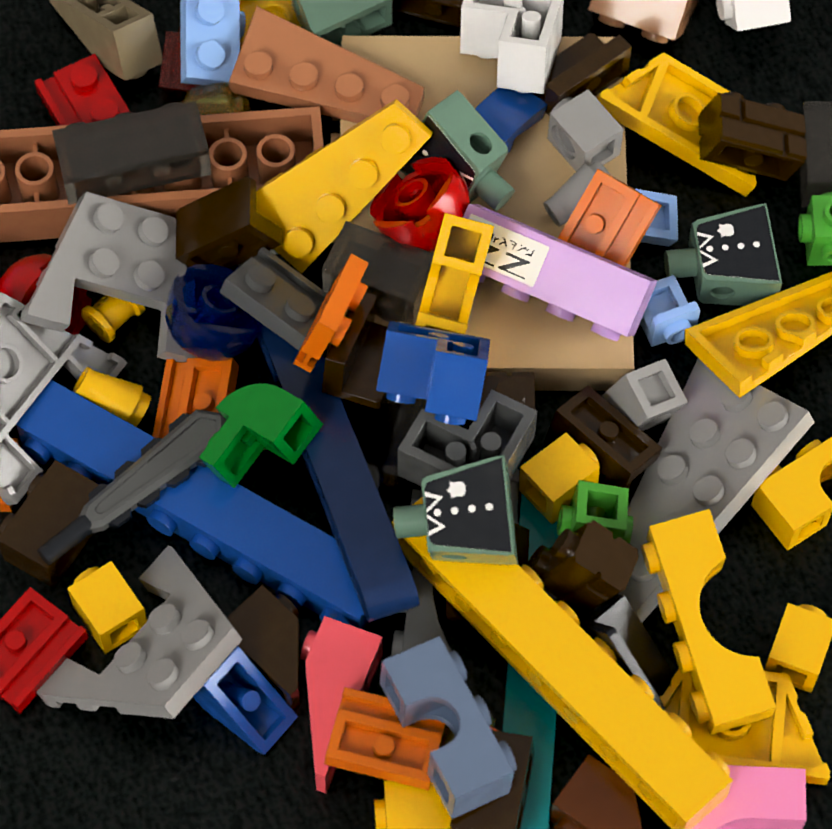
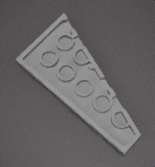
M699 358L683 389L688 403L670 417L658 443L662 447L660 455L645 470L628 507V515L633 516V530L629 544L638 549L639 558L626 589L618 594L624 595L642 623L658 605L657 593L663 592L658 574L650 575L648 573L642 556L641 545L647 543L646 537L649 526L710 509L719 534L815 423L808 410L761 385H758L739 398ZM597 607L580 616L581 620L588 616Z

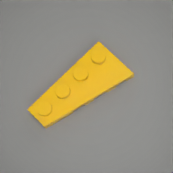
M395 99L345 131L343 135L331 143L320 147L306 156L304 160L284 173L281 172L256 190V212L282 228V245L274 248V250L302 274L428 141L433 132L401 102Z
M832 271L685 329V345L727 387L741 398L832 335Z

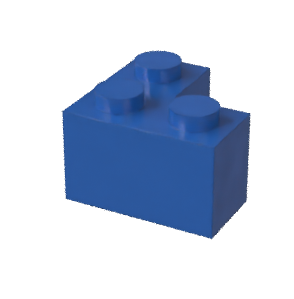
M389 321L376 391L386 392L387 399L398 403L414 404L417 398L427 400L425 412L434 413V419L442 423L464 425L466 419L477 421L488 363L490 339Z

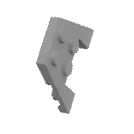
M90 192L84 193L78 199L55 245L56 249L47 267L42 271L30 301L25 305L21 313L20 321L63 332L70 326L74 287L160 310L161 319L157 358L164 360L174 359L175 362H186L187 358H206L187 268L185 264L175 259L176 218Z
M0 292V497L7 505L18 504L28 491L33 479L40 472H43L41 467L9 436V432L62 366L78 380L86 367L109 376L117 377L127 362L115 353L108 354L93 346V341L80 334L73 335L65 330L59 332L20 321L25 305Z
M168 545L138 578L148 592L166 601L156 607L149 615L148 621L134 637L117 650L114 659L102 673L97 674L66 658L36 693L46 705L54 708H61L63 703L76 704L80 710L96 711L100 706L115 707L120 714L174 719L237 647L242 638L174 548Z

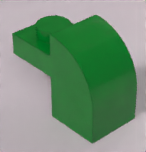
M265 383L247 385L232 392L217 405L216 410L226 419V422L210 438L207 447L199 458L221 481L235 488L264 448L294 465L323 426V423L303 400L284 389Z

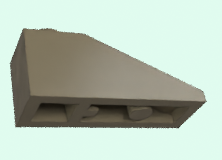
M49 0L92 55L96 54L102 66L124 81L140 78L149 69L164 63L153 13L133 1Z

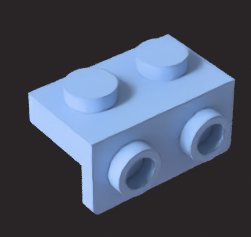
M180 0L181 83L217 87V95L228 96L231 93L229 90V80L240 53V39L243 37L246 25L245 13L240 11V0Z

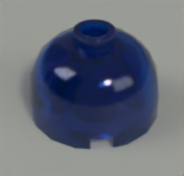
M195 264L187 268L185 275L179 277L178 274L169 291L165 314L167 328L173 340L183 350L197 358L209 361H228L247 351L263 328L262 323L220 293L225 279L234 272L232 269L214 264Z

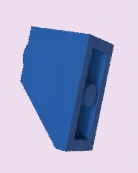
M239 646L230 653L193 696L205 711L263 755L269 751L298 717Z

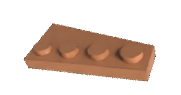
M258 6L229 80V90L231 93L292 108L320 106L321 115L354 123L361 122L395 99L401 102L418 118L424 100L423 86Z

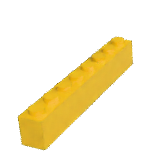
M423 497L413 505L423 504ZM393 520V521L391 522V524H392V527H393L394 532H395L394 520ZM426 536L398 539L403 554L408 561L671 829H693L727 798L733 779L729 776L730 770L722 758L711 750L705 752L691 738V730L684 720L673 712L667 714L653 700L654 694L646 682L635 674L629 676L616 663V655L609 645L598 637L592 639L579 626L580 620L572 608L563 601L556 603L543 590V582L533 569L527 565L520 567L518 564L500 565L432 560L428 552Z

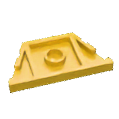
M663 52L649 61L644 68L636 69L619 84L611 89L606 88L597 96L598 101L617 122L746 197L755 188L757 183L756 175L748 174V171L700 160L699 141L701 136H699L698 125L700 112L718 93L730 91Z
M678 669L664 694L659 697L665 706L664 711L667 714L673 712L681 717L691 730V738L705 752L707 750L715 752L726 765L806 769V783L827 786L830 780L829 767L827 763L822 762L812 739L814 732L806 714L799 709L797 704L798 695L789 674L764 671L776 705V709L770 718L710 735L707 723L699 724L693 713L689 693L696 690L690 671L681 673L680 669Z

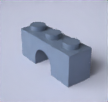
M438 636L382 660L380 685L403 728L420 720L433 719L444 723L452 730L455 738L447 745L430 752L427 774L448 814L453 819L509 794L514 771H516L517 766L508 744L504 740L498 742L489 725L492 724V720L484 700L479 695L473 697L465 683L467 673L460 656L454 650L448 652L441 637Z

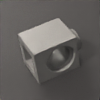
M588 89L575 98L567 97L561 100L553 108L549 117L547 139L573 169L577 171L584 163L590 166L594 162L599 161L604 165L619 156L624 129Z
M666 359L625 374L602 395L606 401L642 431L664 423L688 403Z

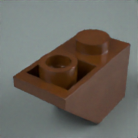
M588 754L552 804L550 821L555 823L554 829H642L635 791L615 771L590 754Z

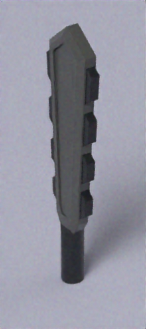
M198 409L192 414H182L169 425V433L164 438H154L141 449V457L136 462L127 461L115 471V480L109 485L100 484L89 493V502L84 505L79 517L37 549L39 556L50 566L91 533L104 531L109 527H121L131 520V512L137 507L148 508L160 499V491L166 487L176 488L189 479L190 470L196 466L206 467L199 456L207 447L210 438L226 422V419L220 413Z

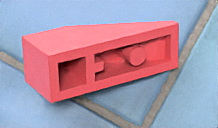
M324 616L318 632L313 630L308 632L300 654V659L305 661L316 790L325 794L336 771V767L324 765L325 755L338 708L340 707L344 687L368 692L383 657L382 636Z

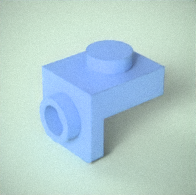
M674 275L657 280V284L640 321V325L651 347L665 342L676 344L684 341L685 329L698 324L700 308L696 301L687 302Z

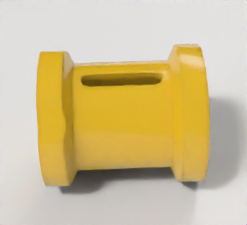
M105 295L93 306L86 305L81 310V317L92 332L104 342L110 343L115 339V331L133 315L140 316L146 309L143 305Z

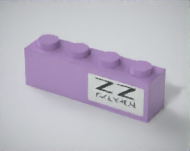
M468 204L463 218L494 226L483 271L479 279L480 283H484L486 276L504 283L501 292L524 302H528L530 296L548 302L546 311L559 318L573 322L575 315L592 321L594 323L591 331L608 339L618 341L621 334L626 337L635 335L657 280L482 205Z

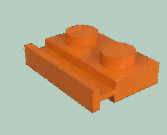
M597 169L558 238L626 267L662 205L603 170Z
M352 253L350 254L330 291L326 294L293 362L294 365L311 373L317 360L320 359L329 343L337 347L339 346L352 322L344 314L347 309L355 312L368 288V285L360 282L369 264L368 262Z
M233 357L187 358L186 362H175L174 359H166L152 436L164 438L169 433V425L182 414H192L196 409L219 413L216 410L217 405L236 389L239 365Z
M344 687L340 707L338 708L326 751L324 765L429 790L431 780L427 770L430 752L440 748L445 724L437 720L425 719L403 728L387 697Z

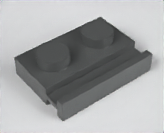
M262 247L254 258H249L228 276L220 290L222 295L298 351L327 294L265 247Z

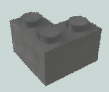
M491 389L478 412L477 421H473L467 430L458 425L439 422L434 419L435 414L425 412V409L422 408L398 448V476L422 487L421 479L426 476L504 455L508 465L510 481L535 438L538 411Z

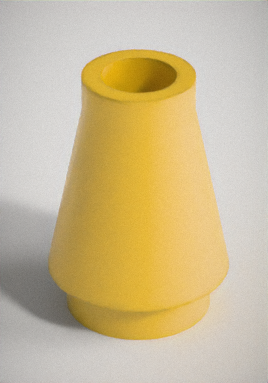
M86 367L81 373L73 389V392L135 427L138 426L144 417L151 401V396L143 392L142 385L97 372L89 367Z

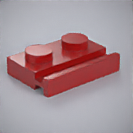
M96 54L53 72L54 77L42 81L41 78L34 81L37 93L57 126L135 120Z
M31 587L0 619V699H4L19 714L37 696L36 692L66 658L70 659L88 639V633L84 627L78 626L71 621L68 615Z

